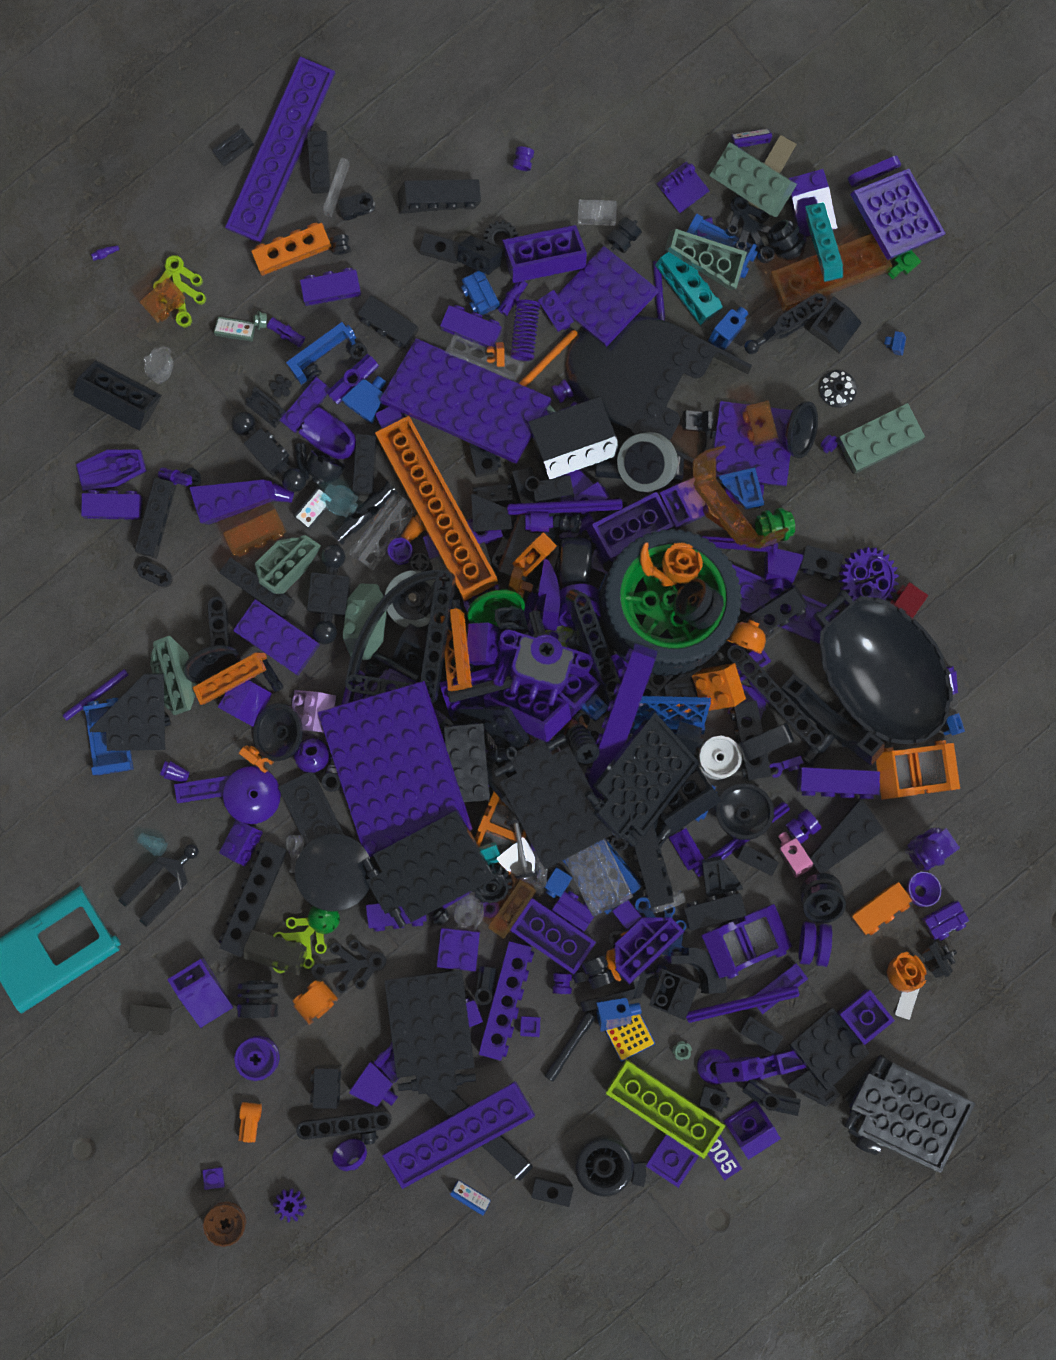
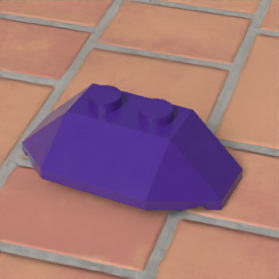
M671 917L642 918L614 944L616 971L630 984L684 930Z

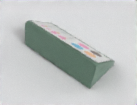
M218 317L214 329L215 336L253 342L255 332L253 322Z

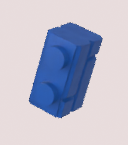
M477 271L462 279L463 285L460 287L465 297L469 295L472 301L469 305L473 312H477L482 316L500 306L484 273Z

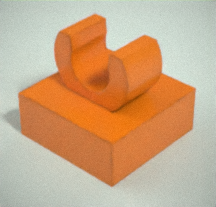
M496 342V349L491 346L487 347L488 353H494L493 357H487V362L493 363L496 361L497 367H505L504 342Z
M521 581L519 595L523 598L525 591L531 593L534 587L533 584Z

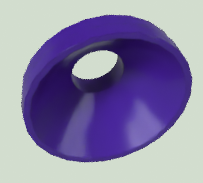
M305 739L294 753L295 763L305 772H318L329 761L328 748L318 739ZM308 747H314L317 750L316 754L312 756L307 755L305 751Z
M919 872L909 879L907 894L915 905L929 907L939 900L941 885L933 874ZM917 886H921L924 889L922 897L918 896L915 892Z
M709 1049L698 1059V1074L709 1084H721L718 1083L717 1073L715 1074L710 1071V1065L713 1062L720 1063L731 1059L722 1050Z
M349 1139L342 1142L333 1152L332 1160L335 1166L342 1171L358 1169L367 1157L366 1146L359 1139ZM358 1158L355 1163L349 1164L352 1159Z

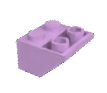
M294 690L292 708L298 713L303 730L324 733L318 712L335 707L336 695Z

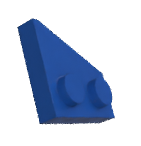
M755 468L719 476L720 482L744 509L764 505Z

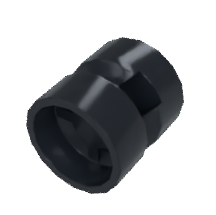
M605 955L595 957L581 964L585 974L590 975L588 981L592 990L615 980L612 971L607 969L609 964Z

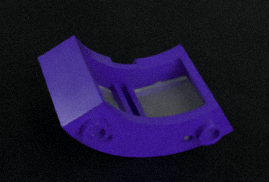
M775 904L751 912L743 917L744 920H742V917L737 918L702 935L719 978L725 976L728 979L739 975L738 971L774 955L778 958L787 954L786 950L791 948L792 945Z

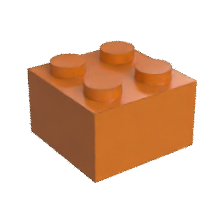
M735 663L704 668L692 675L698 697L711 698L709 711L734 707L746 699Z

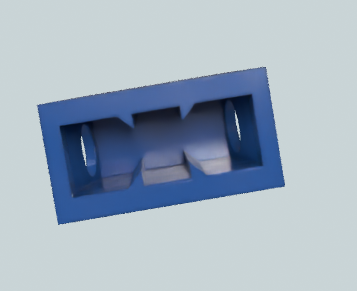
M739 307L736 311L731 309L714 328L708 342L725 350L746 323L747 310L743 307Z
M379 376L375 378L372 384L363 379L342 398V402L370 424H373L376 419L375 414L380 411L383 405L380 402V398L383 395L381 389L387 382Z
M627 998L599 1002L596 1006V1016L600 1032L628 1025L631 1023L632 1016L642 1014L640 1003L629 1005Z

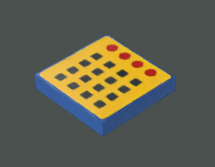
M641 1014L632 1016L631 1023L628 1025L606 1030L621 1062L655 1045Z

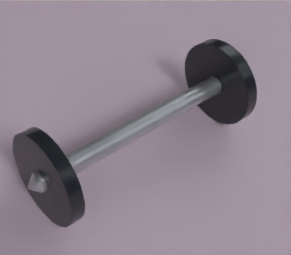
M514 816L513 819L504 821V825L514 824L524 873L516 874L515 879L526 878L528 880L529 877L538 875V871L528 872L519 828L520 821Z

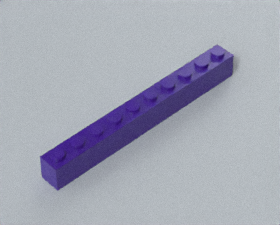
M636 643L634 649H629L626 657V661H629L628 666H623L620 674V678H623L622 683H617L614 691V695H617L616 700H611L608 708V711L611 712L610 717H605L602 728L605 729L604 734L600 733L596 742L599 745V757L593 762L592 767L588 766L585 777L588 778L587 781L594 795L597 798H601L602 801L604 797L593 785L626 743L658 653L656 650Z

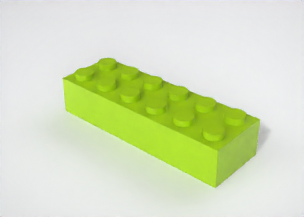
M628 1059L624 1061L605 1091L608 1096L703 1159H705L725 1128L723 1122Z

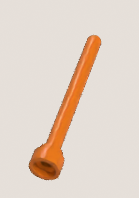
M571 330L518 384L526 387L577 336V331Z

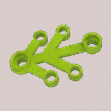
M172 255L166 259V271L159 281L154 283L153 288L157 293H163L166 289L165 284L171 276L173 277V284L163 298L157 302V308L161 312L167 311L169 302L176 294L179 310L176 322L180 327L186 328L191 325L192 317L186 310L184 293L192 297L198 305L204 304L206 297L203 293L197 292L183 283L180 274L190 279L191 283L196 287L202 284L203 279L199 274H194L185 268L184 262L179 256ZM178 263L177 268H172V264ZM198 277L200 278V281L198 283H194V278ZM157 285H163L162 289L157 290ZM203 296V300L197 301V297ZM166 303L165 308H160V304ZM182 318H188L187 323H182Z
M289 917L286 920V926L290 929L309 925L308 918L296 919L295 917ZM290 919L295 921L293 927L288 924ZM309 926L304 932H276L274 934L273 940L278 944L284 941L297 940L283 957L274 960L273 969L277 973L287 971L289 967L288 962L302 946L304 952L303 966L307 969L314 966L315 962L311 953L310 936L315 930ZM316 932L317 944L315 951L323 954L327 950V945L324 943V934ZM277 934H281L283 936V939L281 941L276 940ZM319 944L324 945V951L318 950ZM306 959H310L312 961L311 966H306ZM280 961L284 962L285 964L284 968L282 969L278 967V963Z

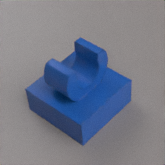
M895 331L894 338L886 337L884 344L886 347L892 348L895 355L903 356L906 336L903 332Z
M594 694L581 709L596 722L608 710L609 706Z
M959 713L947 718L945 724L949 726V730L943 732L944 735L951 734L953 736L965 732Z

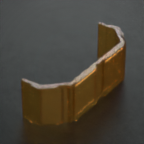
M726 446L712 448L699 454L693 460V477L695 478L693 484L708 507L719 517L720 523L733 540L740 546L745 544L747 545L746 547L761 549L778 543L783 539L784 534L789 530L788 527L769 533L767 536L758 535L716 480V457Z

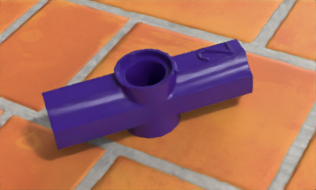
M367 354L352 369L346 371L344 376L326 393L339 405L346 394L379 367L378 363ZM355 375L358 377V380L355 383H349L348 378Z

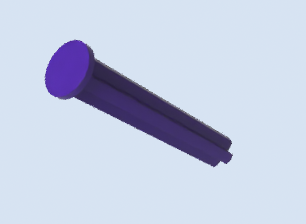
M702 536V538L708 539L710 543L713 542L717 548L773 552L774 555L777 554L778 550L777 539L766 541Z

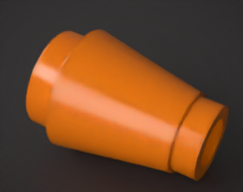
M418 515L412 516L401 535L409 542L425 531Z

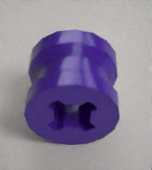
M565 379L559 385L551 386L559 403H562L567 397H573V393Z

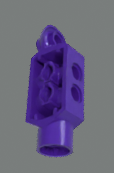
M931 828L923 834L914 836L910 843L907 844L908 848L905 852L918 870H929L934 866L944 865V859L956 852L960 847L947 828Z

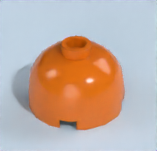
M673 544L667 549L662 559L664 574L668 579L676 583L690 582L698 575L702 568L701 554L699 552L696 553L692 549L693 546L689 544Z
M748 620L747 623H737L727 641L761 654L765 647L766 636L764 631L758 628L759 623Z
M904 952L897 955L889 963L887 977L890 984L898 991L912 992L921 988L926 980L924 981V975H926L925 966L916 955L911 956L909 952Z

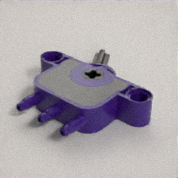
M533 610L529 612V618L534 635L528 636L516 631L505 630L500 636L498 647L501 652L515 656L510 670L512 679L510 693L516 694L519 684L531 688L529 692L530 700H534L538 690L549 693L548 705L553 706L558 693L563 691L569 673L580 677L586 676L591 669L593 660L586 653L562 646L557 638L550 635V632L545 633L540 611ZM504 640H510L512 644H507ZM578 663H584L587 667H581Z

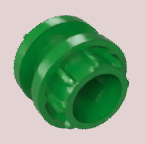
M783 508L775 509L774 515L769 510L762 511L761 515H758L755 519L756 534L760 540L774 541L776 537L780 541L789 540V537L795 533V520L792 513Z

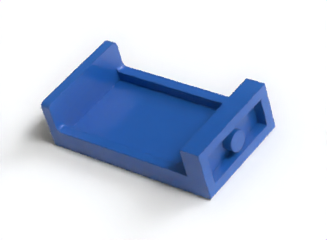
M697 213L687 230V233L697 236L699 229L701 231L700 234H707V236L701 237L733 248L737 241H739L738 237L728 236L725 230L703 220V217ZM746 242L747 248L745 251L747 254L740 278H745L749 271V268H747L749 261L753 262L758 254L756 244L752 245ZM738 244V247L743 249V246Z
M341 322L288 360L286 363L290 371L302 385L307 381L302 372L303 369L345 339L351 345H354L355 333L349 325L345 326Z
M118 698L107 699V703L99 704V701L88 702V706L83 707V711L86 713L93 761L92 775L95 776L134 770L131 751H107L106 732H90V728Z

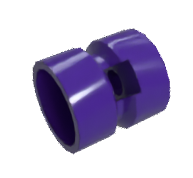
M395 538L388 545V555L392 562L397 565H406L411 561L414 551L408 540L405 538Z
M808 809L802 811L798 815V819H792L785 824L787 830L794 839L797 838L800 844L809 838V834L814 835L822 828Z

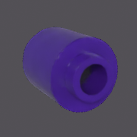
M530 513V515H525V530H530V532H549V528H553V516H549V513Z

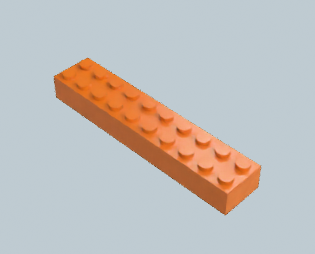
M410 416L375 432L381 448L447 571L455 575V586L463 601L497 585L498 580Z

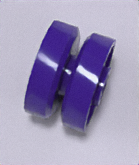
M574 584L560 590L559 621L563 626L575 629L565 601L567 592L573 589L589 596L598 622L601 620L600 594L597 588L587 584Z
M804 921L799 941V963L810 965L814 957L817 966L827 967L832 949V925L821 923L816 934L815 923Z
M251 1037L241 1043L236 1050L234 1058L235 1067L239 1074L248 1080H263L270 1076L278 1067L280 1060L279 1049L275 1042L268 1037ZM256 1054H258V1057L261 1058L260 1061L255 1060Z

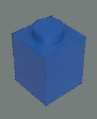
M556 867L544 886L547 889L545 893L553 898H556V896L561 897L573 877Z

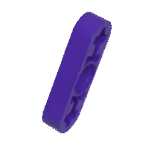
M893 156L856 172L847 179L851 187H856L901 166V162L898 156Z

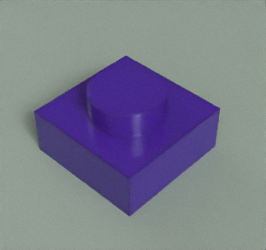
M521 1016L520 1036L540 1037L541 1017Z
M223 1167L203 1169L205 1190L225 1187Z

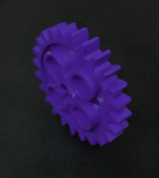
M867 547L863 550L857 549V553H850L851 558H845L848 564L841 565L845 570L844 572H839L843 576V579H840L839 582L844 583L840 590H846L852 600L860 596L877 597L883 600L893 598L890 593L896 592L893 585H899V583L894 581V578L899 577V575L894 574V571L898 568L891 566L894 560L888 561L889 554L883 555V550L877 551V548L870 549ZM873 562L876 564L875 570L872 568ZM857 568H858V570H859V572H860V574H859L858 577H857V575H856V569H857ZM883 572V575L868 579V582H860L859 584L855 585V582L859 580H864L869 578L870 575H877ZM879 580L882 582L881 588L878 586ZM863 587L865 588V594H864V595L862 594V588H863Z

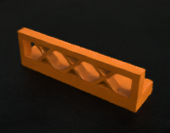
M458 608L450 610L452 631L448 630L450 634H447L444 654L448 691L450 692L472 687L464 613ZM440 616L441 623L444 621L445 616ZM452 637L454 642V649H451L449 647V641L452 639ZM454 656L456 661V668L451 666V660ZM457 674L458 685H453V678Z
M254 653L194 686L193 690L200 705L210 702L266 671L263 660L267 659L266 654Z

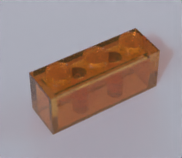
M274 509L223 534L232 553L235 556L241 557L248 554L249 549L253 547L258 549L265 546L268 540L273 539L275 541L284 536L283 533L287 531L277 510Z
M521 879L488 928L504 939L537 890Z

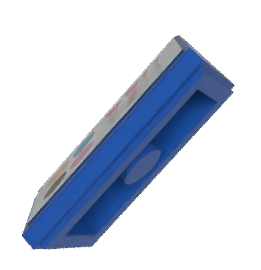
M460 1180L457 1181L450 1194L453 1198L481 1215L485 1214L491 1201Z

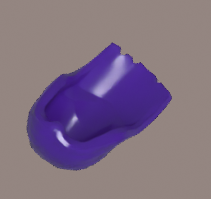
M317 407L304 419V424H302L299 434L320 451L336 459L348 458L356 448L355 435L343 422L333 417L327 411Z

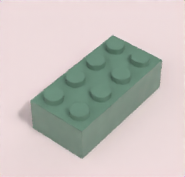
M730 142L709 175L774 217L779 215L797 185Z
M907 403L840 436L837 442L853 474L921 442L925 435Z

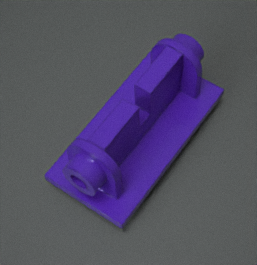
M554 290L538 300L558 332L562 329H568L570 324L574 322Z

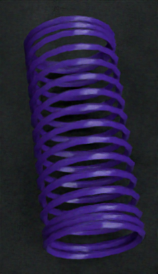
M521 299L516 301L517 308L515 310L517 312H515L516 316L514 317L516 320L514 321V337H512L513 345L511 346L510 357L516 360L532 361L534 360V354L531 353L535 352L532 349H535L533 345L536 344L534 342L536 338L533 336H537L534 332H537L535 328L538 327L536 324L538 323L537 319H539L537 316L539 313L536 311L540 310V303Z

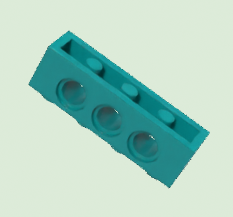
M821 202L805 206L806 222L824 282L843 278V263L825 203Z
M670 252L660 257L655 266L697 322L701 325L717 315L723 307L721 301L712 293L707 282L703 281L698 274L697 269Z

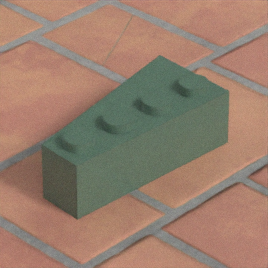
M678 229L670 231L665 247L666 251L728 290L737 288L747 254L746 251Z

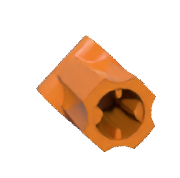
M242 1102L239 1141L256 1142L262 1104Z

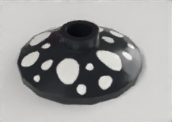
M835 370L823 377L820 382L819 392L826 404L831 407L841 408L854 400L857 393V385L855 379L849 373ZM836 385H841L842 390L838 391Z

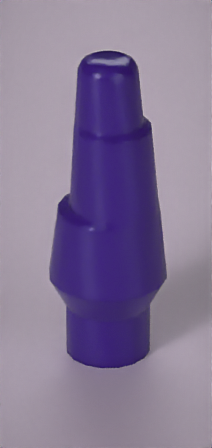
M116 245L98 249L91 254L93 261L102 260L107 255L118 251L119 247Z

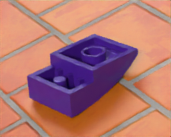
M544 559L537 611L543 612L542 622L544 629L557 631L560 610L559 585L549 560Z

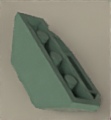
M306 535L300 536V538L277 541L254 565L259 583L274 594L285 593L307 571L321 545Z
M360 583L347 599L343 640L350 657L367 618L384 597L377 584ZM386 611L374 628L362 660H370L383 642Z
M170 636L153 642L154 648L150 666L152 673H164L165 707L173 715L189 711L196 696L193 690L196 683L189 681L184 674V665L189 659L188 653Z

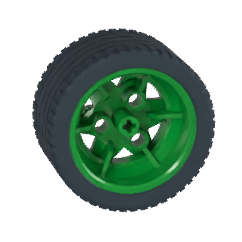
M664 529L659 532H651V534L647 533L643 537L637 538L619 553L600 590L599 605L602 614L600 626L604 628L603 634L607 638L608 644L626 663H629V661H626L629 649L633 650L636 643L658 651L650 674L678 675V673H686L706 663L729 638L740 615L741 586L739 585V578L736 576V570L732 567L733 564L728 560L726 554H723L722 550L719 547L717 548L713 542L710 543L705 537L702 538L700 537L701 535L692 534L689 531L684 532V530L679 529L678 531L675 529L666 531ZM644 543H648L651 562L660 571L663 570L662 559L664 554L675 543L689 544L693 546L692 549L696 553L699 552L701 554L702 568L694 579L703 580L710 587L719 591L724 599L722 612L711 626L705 629L696 628L692 631L691 625L687 621L682 619V624L674 622L673 617L677 615L673 610V602L678 590L675 588V585L663 586L658 578L645 575L640 562V554ZM643 578L646 591L634 593L636 585ZM645 598H652L654 605H647ZM635 614L645 616L642 626ZM667 630L672 639L659 636Z

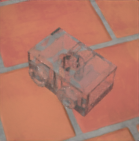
M579 200L578 224L616 225L617 201Z

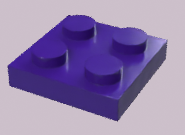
M665 1134L646 1163V1167L679 1188L699 1155Z

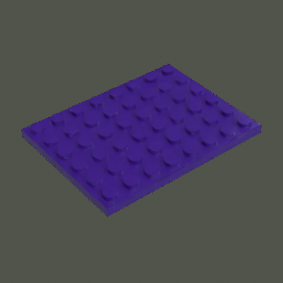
M425 681L318 712L360 843L367 851L369 857L457 809L469 831L472 829Z

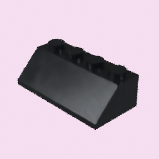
M96 360L77 378L73 396L81 401L94 406L98 410L139 431L149 421L162 396Z
M528 499L523 500V503H535ZM549 513V516H553V528H549V532H530V530H525V515L530 514L518 515L497 571L511 577L514 568L512 563L541 534L545 533L554 542L560 528L561 513ZM544 560L526 577L523 575L522 581L538 586Z

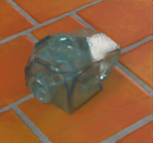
M330 483L320 498L321 501L326 503L329 511L346 518L349 513L354 514L359 505L356 503L358 496L354 495L352 490L345 486H334Z

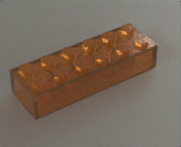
M873 234L838 246L843 263V278L824 282L817 256L814 255L772 271L770 280L781 308L785 312L816 293L827 296L890 271L892 264L890 260L886 259Z

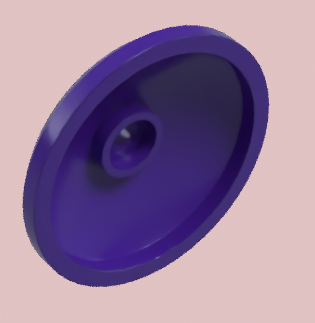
M249 766L235 771L227 779L223 788V802L228 813L237 821L246 824H257L266 821L276 812L280 803L281 792L278 788L277 780L270 772L264 773L259 767ZM251 791L257 793L256 798L250 796Z

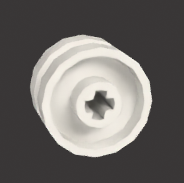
M716 736L701 745L696 759L700 762L698 766L705 776L719 780L731 776L738 770L741 765L742 754L734 740L725 736ZM718 754L721 755L720 758L723 759L722 761L717 760Z

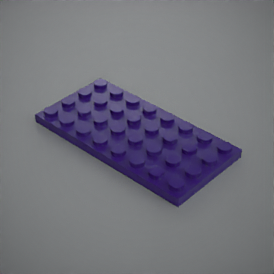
M415 339L380 398V402L495 455L517 463L532 437L528 421L544 416L551 403V398L419 339Z

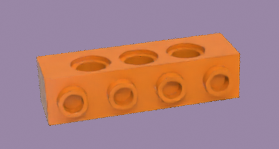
M316 222L308 225L307 229L291 232L287 237H277L272 240V243L267 245H257L252 250V254L261 275L264 276L332 247L323 224ZM307 237L314 239L311 244H305L304 240ZM290 244L296 245L293 251H287L286 248ZM272 251L278 252L276 258H270L269 254Z

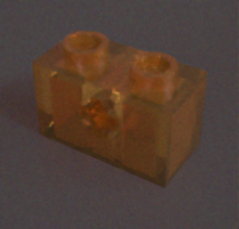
M168 277L144 297L140 303L158 323L160 320H166L174 308L178 309L181 307L186 297ZM165 299L167 303L164 304L161 302V300Z
M769 401L746 406L745 412H743V419L749 425L750 430H747L749 441H753L754 446L776 441L778 436ZM757 420H759L760 423H764L761 428L759 427V425H755Z

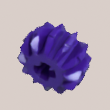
M293 1188L289 1190V1194L285 1189L282 1190L283 1196L278 1194L276 1196L278 1201L273 1203V1206L279 1207L274 1211L275 1214L282 1213L279 1218L280 1220L287 1216L286 1221L288 1223L291 1221V1216L294 1221H298V1215H304L301 1209L307 1208L306 1204H301L306 1198L301 1197L299 1199L301 1192L298 1191L294 1195ZM288 1201H290V1204L294 1203L292 1210H290V1207L289 1209L286 1207Z

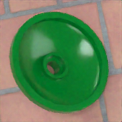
M493 590L484 593L470 605L467 612L469 622L471 624L491 623L498 626L495 621V610L514 606L525 611L524 600L518 593L510 590Z

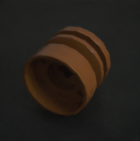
M228 1201L220 1202L214 1205L207 1213L203 1224L204 1234L216 1246H231L243 1235L246 1226V1216L242 1208L237 1204ZM225 1218H228V1223L231 1225H227L225 1228L222 1226L221 1220L224 1221Z

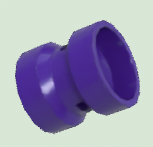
M516 147L515 155L517 159L513 162V168L521 171H530L532 167L530 161L534 157V150L527 147Z
M553 973L555 985L552 988V993L571 994L570 981H572V974Z

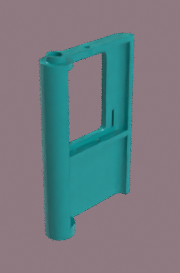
M79 886L0 938V982L16 1009L22 1014L119 951L121 942L116 935L112 936L83 888ZM83 907L99 933V939L61 964L55 965L38 935L77 908Z

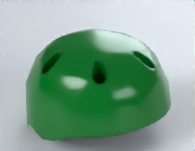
M313 906L308 915L309 926L320 934L332 933L340 923L338 912L323 911Z

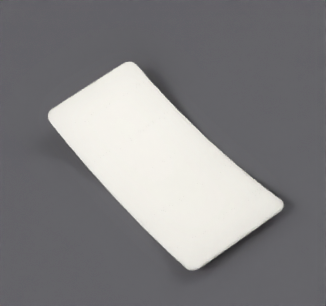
M919 989L908 993L902 992L895 1013L896 1016L910 1020Z

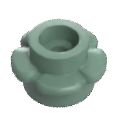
M258 311L253 317V325L257 326L258 330L266 328L267 315L266 313H261V311Z
M680 1041L673 1047V1054H675L676 1059L682 1061L683 1059L687 1060L690 1058V1052L692 1051L690 1044Z

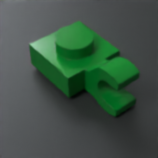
M912 250L908 251L894 260L896 266L889 271L888 275L892 280L902 271L907 275L922 261Z

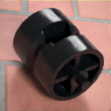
M623 217L617 224L618 229H613L606 239L612 245L611 249L613 251L617 249L625 254L631 247L630 242L636 241L642 234L641 229L636 225L637 220L631 221L627 217Z

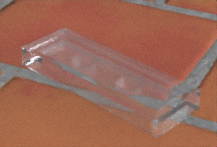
M340 159L323 207L325 216H332L350 166L348 159Z

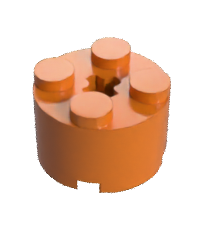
M314 981L307 987L308 992L298 995L293 1000L295 1003L294 1008L309 1025L313 1023L312 1019L315 1016L319 1019L334 1005L332 1001H338V997L324 981Z

